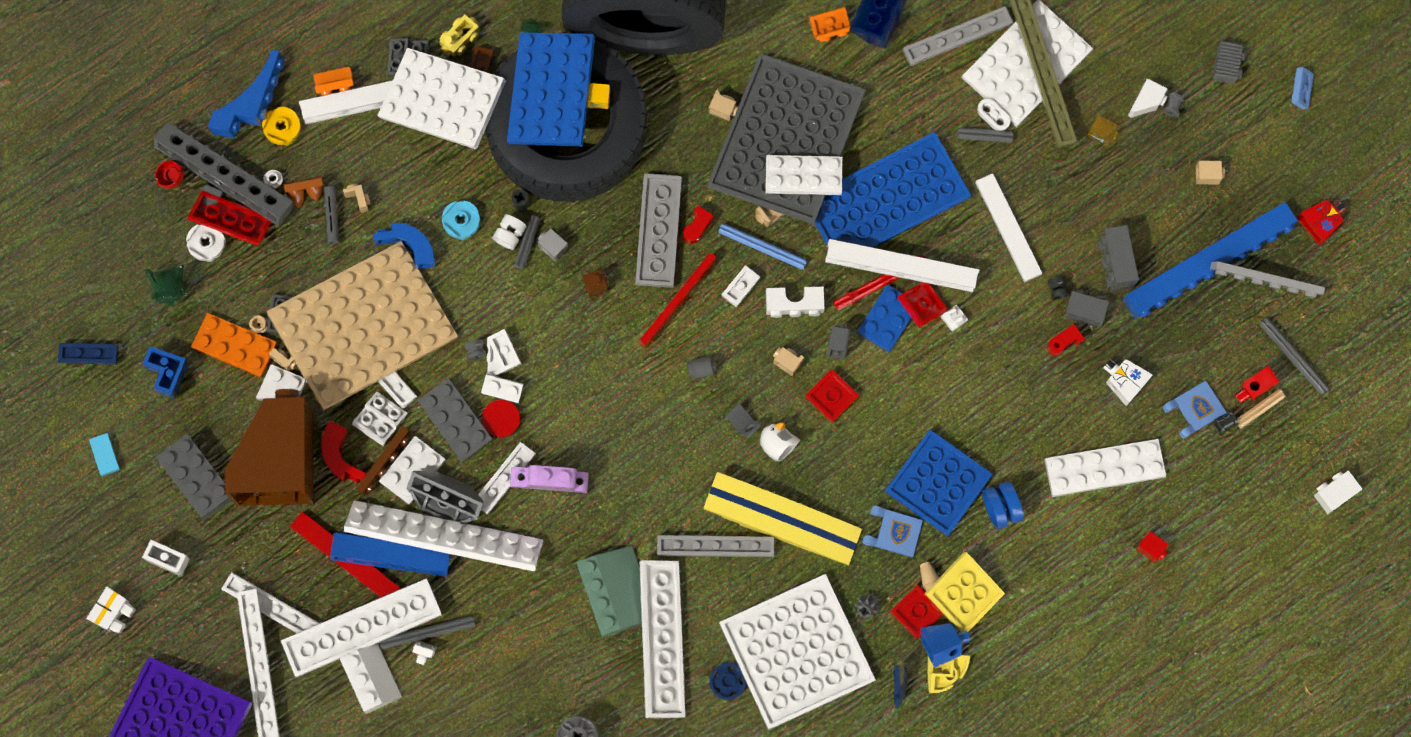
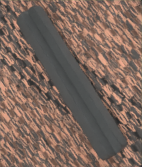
M972 128L958 129L959 139L1011 143L1014 136L1011 131Z
M530 216L514 264L518 269L523 270L525 268L540 223V217Z

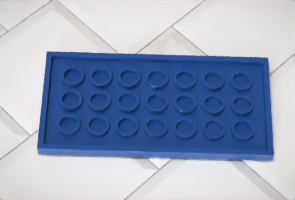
M933 132L843 178L842 195H825L815 221V226L826 245H828L829 239L875 248L971 198V194L936 133Z

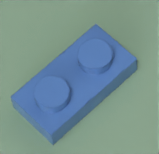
M1304 67L1297 68L1294 79L1292 104L1301 109H1308L1313 73Z

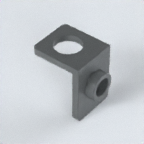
M736 404L725 415L739 434L747 438L761 427V424L753 420L740 404Z

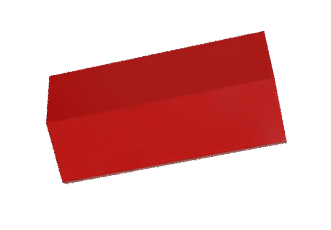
M201 191L187 217V220L259 246L265 239L271 225L270 220L254 210ZM203 197L218 201L217 205H205L202 203Z

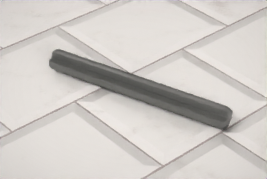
M1269 318L1263 319L1260 322L1263 330L1319 394H1324L1329 389L1328 385Z
M473 616L400 633L381 641L380 646L382 649L471 628L475 626V619Z

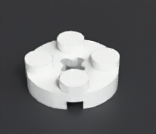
M198 224L194 226L186 237L190 254L200 261H213L221 255L225 248L226 240L223 233ZM210 238V244L202 246L201 240Z

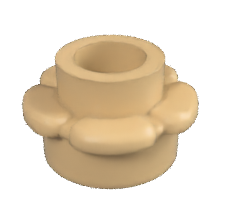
M256 315L250 320L249 327L252 328L251 330L254 333H264L267 330L268 320L261 315Z

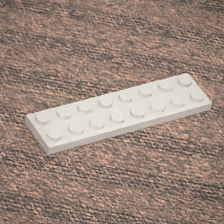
M642 560L640 561L646 718H684L685 698L679 561Z
M425 579L283 639L281 642L295 677H299L339 660L341 657L356 650L372 646L440 617L442 614L428 580Z

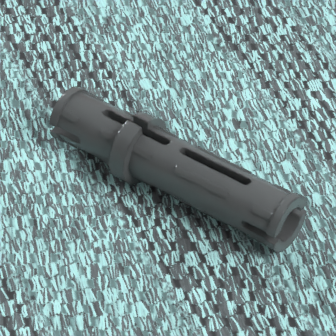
M327 186L324 187L325 204H323L324 209H326L327 243L338 244L340 243L337 218L339 206L336 203V187Z

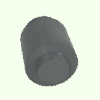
M710 357L694 359L687 363L690 378L694 377L697 379L713 376L712 372L716 371L714 360H710Z

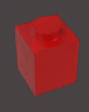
M1149 531L1136 550L1155 563L1158 559L1162 561L1168 551L1165 549L1169 544Z

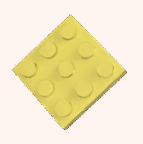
M964 552L924 594L960 632H969L1005 593L967 552Z

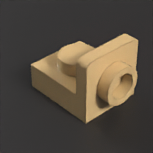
M759 206L756 208V219L761 225L764 223L766 227L784 216V214Z
M273 348L269 353L271 359L286 371L294 370L298 367L292 356L288 360L289 356L281 349L278 352Z

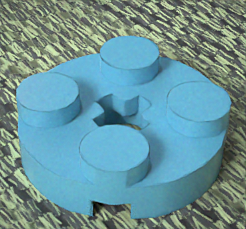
M455 201L444 209L442 223L445 231L450 236L464 240L478 230L480 217L477 208L468 201ZM465 216V223L458 224L457 217Z

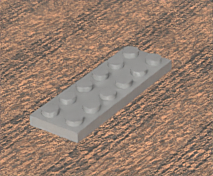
M644 174L635 285L674 287L682 176Z

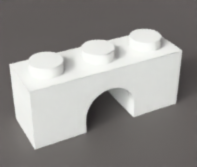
M804 287V297L799 302L789 301L785 294V288H766V315H771L773 318L782 317V315L790 314V317H799L801 314L820 316V313H824V288Z

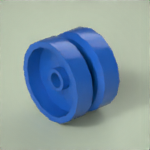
M1010 481L1000 483L997 488L998 492L993 487L982 490L986 510L997 530L1007 527L1008 519L1013 524L1023 521L1022 507Z

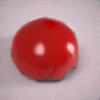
M169 160L162 162L157 167L154 176L159 186L173 189L182 183L184 172L179 163Z

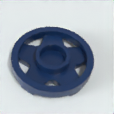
M724 663L712 671L709 685L713 694L718 698L733 700L743 693L746 680L740 667L732 663ZM727 667H733L735 670L729 671ZM718 670L719 676L713 678L714 674ZM741 676L743 678V685L738 682ZM714 688H719L720 694H718ZM731 692L737 693L736 695L729 697Z

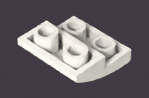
M376 392L365 404V408L354 419L352 425L384 446L408 413Z

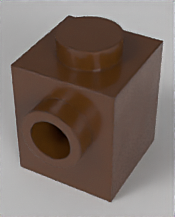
M601 269L583 275V282L589 298L607 292L609 281L607 275L602 274Z

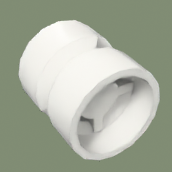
M506 214L500 223L501 228H497L492 239L501 246L514 250L519 241L517 237L522 236L526 225L519 219Z

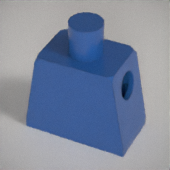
M952 624L921 628V642L934 668L962 655V644L970 642L968 632L957 633Z

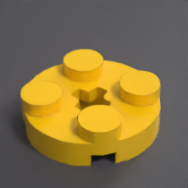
M278 107V109L273 111L270 110L267 113L266 119L262 122L265 136L270 142L277 145H290L298 137L301 130L300 120L296 113L287 107ZM285 122L286 128L279 130L277 124Z

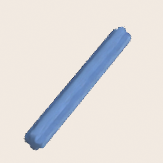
M722 223L719 228L720 234L803 270L807 264L806 259L725 223Z

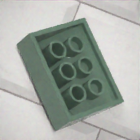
M632 546L595 555L576 562L602 638L642 625L640 568Z

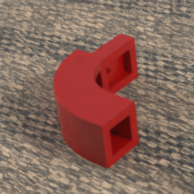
M329 421L322 436L321 448L323 458L328 468L338 479L344 482L348 475L349 480L358 484L367 474L344 462L341 456V448L349 432L346 428Z

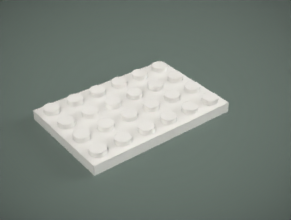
M1037 0L1032 7L1059 85L1092 52L1093 48L1040 0ZM1015 22L962 75V79L984 99H991L1009 115L1010 122L1017 128L1042 102V98L1017 22Z
M407 48L378 113V117L477 150L506 80L490 73Z

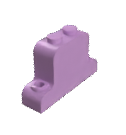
M531 465L528 468L511 467L510 487L587 493L589 473L577 472V469L536 465ZM518 474H523L525 479L520 481ZM577 478L582 479L581 485L576 484Z

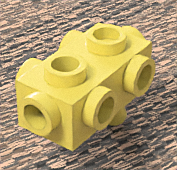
M466 15L462 18H457L453 23V27L449 31H445L440 37L441 51L448 57L452 55L455 58L457 54L461 56L467 49L466 45L470 41L472 43L475 42L479 37V23L473 17L469 18ZM464 30H469L466 35L463 34Z

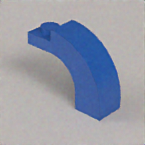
M391 223L392 231L380 229L377 233H373L375 245L402 241L403 244L409 246L414 252L415 265L418 269L436 267L432 247L425 235L418 229L403 223Z

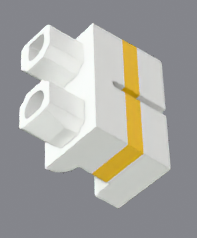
M106 587L97 602L110 609L111 612L95 604L86 619L109 632L114 631L121 634L126 625L118 619L122 614L131 618L136 609L129 604L127 599Z

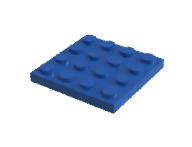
M929 430L885 492L948 537L993 474L932 430Z

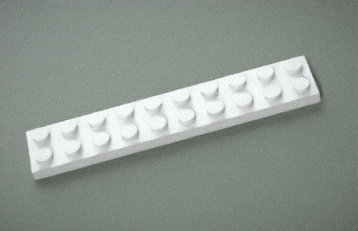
M355 500L344 525V532L530 571H535L543 545V540L466 523L461 524L456 521Z

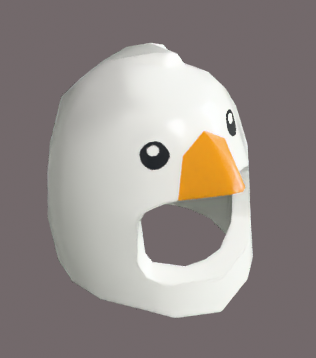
M785 423L771 424L765 427L760 437V445L763 450L777 462L787 457L800 442L798 437L792 435L785 428Z

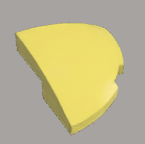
M961 655L935 668L928 656L929 693L948 690L953 687L951 684L958 678L962 679L967 671L970 656Z

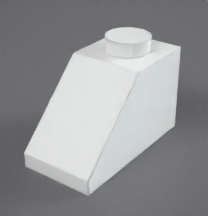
M1147 79L1128 116L1132 118L1155 111L1159 105L1163 106L1168 97L1164 95L1167 88Z

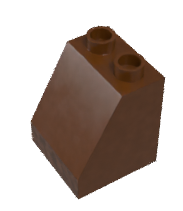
M278 389L275 390V398H264L226 466L225 494L236 506L314 504L313 411L306 399L299 397L298 390Z

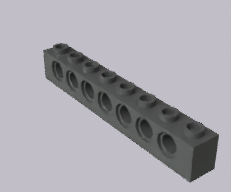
M167 123L154 138V147L277 226H280L292 212L293 201L287 195L278 193L273 186L264 184L253 174H248L241 166L234 165L224 155H218L208 145L198 142L194 136H188L182 132L178 126ZM273 201L275 204H268V202Z

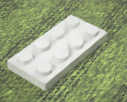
M766 155L765 193L842 195V157Z

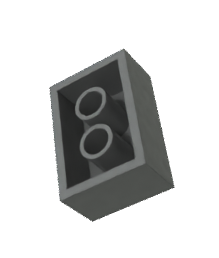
M1128 226L1105 228L1097 241L1099 251H1102L1103 254L1101 264L1107 273V276H1105L1106 287H1110L1111 293L1133 289L1139 278Z

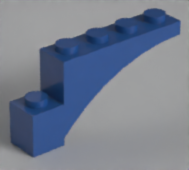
M271 51L261 73L240 96L223 108L213 111L208 125L213 135L234 139L236 133L239 132L240 122L261 126L267 116L268 104L273 99V90L278 84L280 70L284 67V58L279 51Z

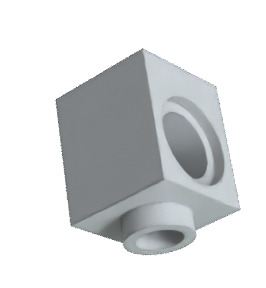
M552 229L548 232L544 231L538 238V247L555 262L568 249V244Z

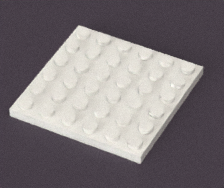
M826 574L719 622L768 730L875 681Z

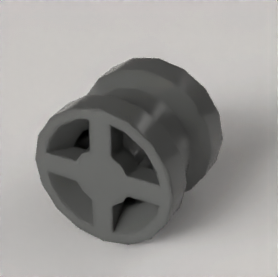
M475 340L465 344V349L469 353L467 356L469 361L487 356L486 351L483 350V340Z

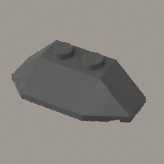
M413 470L406 488L411 493L420 510L437 518L456 521L461 524L477 520L484 501L472 487L436 471Z

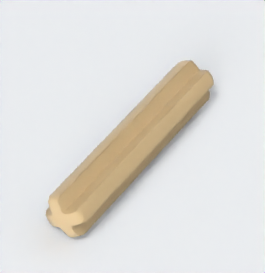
M1278 389L1237 418L1238 427L1243 428L1284 399L1285 394L1283 391Z

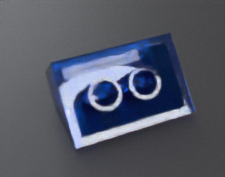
M862 0L851 24L850 31L871 45L887 49L907 0Z

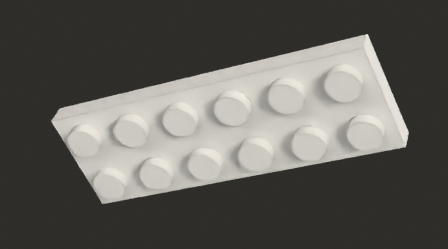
M1158 439L1045 458L1052 497L1166 477Z

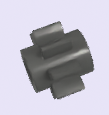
M871 594L866 597L862 595L855 604L858 607L857 613L865 619L870 616L874 618L881 609L878 606V599Z

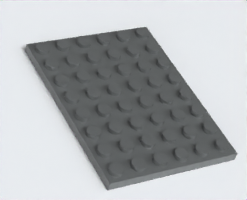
M759 54L707 188L814 225L825 195L765 193L766 155L841 157L866 90Z

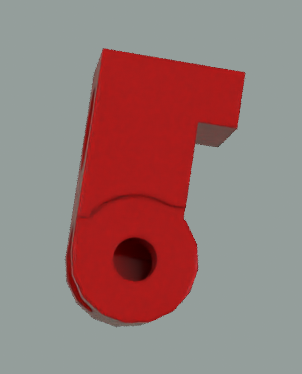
M698 205L693 211L695 219L683 231L684 241L688 244L697 243L713 221V215Z
M1073 324L1049 341L1047 351L1052 356H1059L1066 347L1073 343L1079 346L1084 342L1085 338L1075 324Z

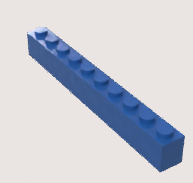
M1286 202L1125 295L1123 301L1135 319L1139 316L1144 318L1151 313L1150 310L1154 307H1157V309L1167 304L1166 300L1171 297L1176 299L1183 294V290L1187 288L1191 290L1199 285L1198 282L1205 279L1207 281L1215 276L1214 272L1216 271L1210 270L1211 262L1218 261L1230 264L1235 260L1239 262L1247 257L1246 254L1252 251L1254 253L1260 250L1265 242L1268 241L1270 244L1279 238L1278 235L1282 232L1287 234L1292 231L1298 220Z

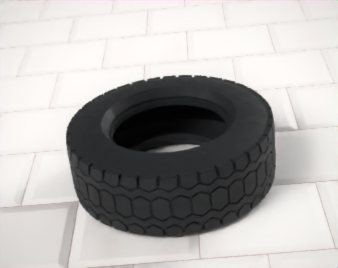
M726 0L562 1V21L572 34H594L595 41H599L607 45V47L621 52L634 54L637 52V54L675 55V53L678 55L687 54V52H697L716 44L721 39L724 30Z
M595 41L590 83L610 85L608 108L610 122L604 136L591 149L573 156H557L542 151L535 145L508 144L507 142L517 52L511 54L499 67L498 72L495 73L496 76L504 78L506 83L485 129L492 155L504 174L522 190L539 198L551 199V201L576 202V200L590 199V197L593 198L603 194V192H607L623 180L635 165L642 151L647 128L646 101L643 89L630 65L616 51L599 41Z

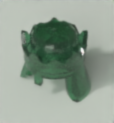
M184 264L165 271L152 272L150 269L144 270L152 286L151 299H155L157 303H166L167 307L174 306V302L182 300L183 295H187L184 283L182 282Z

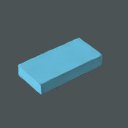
M106 433L89 439L100 475L105 476L119 471L120 468L109 434Z

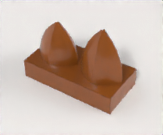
M318 176L284 183V189L288 197L293 201V204L300 208L304 200V189H306L312 199L315 201L319 200L323 191V178Z

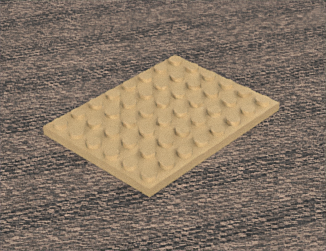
M402 241L267 311L268 317L322 410L333 406L458 339V335Z

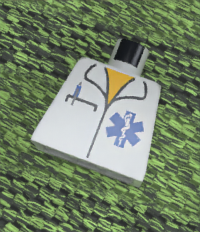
M1110 359L1103 367L1112 375L1106 382L1107 385L1126 406L1152 377L1151 373L1126 359L1120 366Z

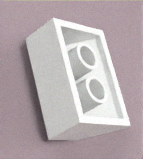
M378 644L356 650L340 658L361 707L366 714L402 698Z

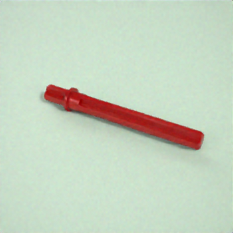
M923 254L917 256L920 258H925ZM883 274L851 292L847 291L845 295L834 300V306L837 310H841L850 304L855 305L856 301L894 282L900 277Z

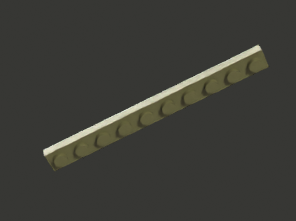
M1009 0L1057 146L1062 148L1076 144L1077 139L1031 1Z

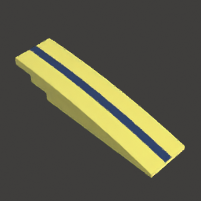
M719 472L715 476L704 505V510L721 515L722 518L739 523L740 526L848 566L862 531L861 528Z

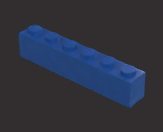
M340 531L339 533H334L330 558L332 561L447 577L450 554L362 535L353 536L348 532Z

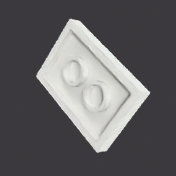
M415 436L379 482L408 505H411L414 499L406 488L413 470L437 472L446 459Z

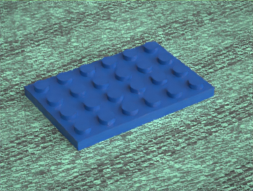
M520 33L507 136L508 144L583 146L595 43L594 34Z

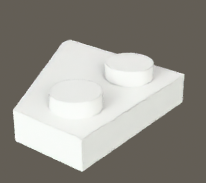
M505 329L487 337L488 372L486 374L499 376L522 364Z
M271 364L256 399L275 398V390L296 389L299 391L300 397L306 380L301 376Z

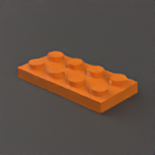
M207 313L191 348L262 378L271 359L269 353L273 348L276 349L278 343Z

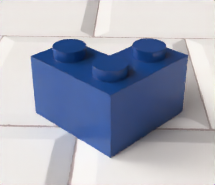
M149 346L143 365L146 369L159 373L154 385L155 391L176 399L189 362L183 357Z

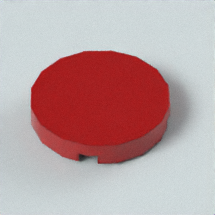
M495 400L485 407L482 414V423L493 437H509L519 427V411L508 400Z

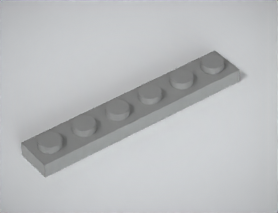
M1005 6L903 48V52L909 65L913 66L1011 26L1013 21Z
M1218 261L1211 262L1210 270H1215L1217 275L1227 276V274L1234 275V279L1245 281V278L1252 279L1251 283L1263 285L1264 282L1270 284L1269 287L1274 289L1285 287L1287 292L1298 294L1301 291L1305 292V296L1316 298L1317 295H1324L1325 287Z
M657 535V556L774 557V537Z

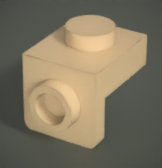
M352 184L347 186V189H343L345 198L357 197L361 213L368 211L367 205H370L368 193L364 194L362 185Z

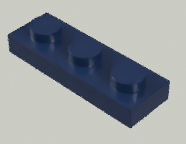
M59 343V363L117 365V344Z

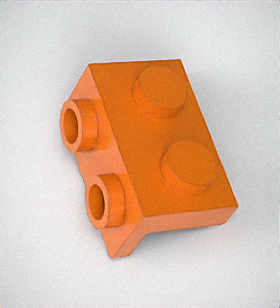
M845 7L809 16L813 37L816 40H820V42L828 41L834 35L838 37L848 35V31L853 30L849 24Z
M350 67L313 75L316 94L321 93V96L330 95L332 90L339 89L340 92L351 90L350 86H354Z

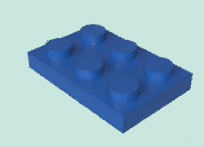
M886 285L857 331L859 335L887 352L891 351L911 319V316L897 298L902 293L889 285Z

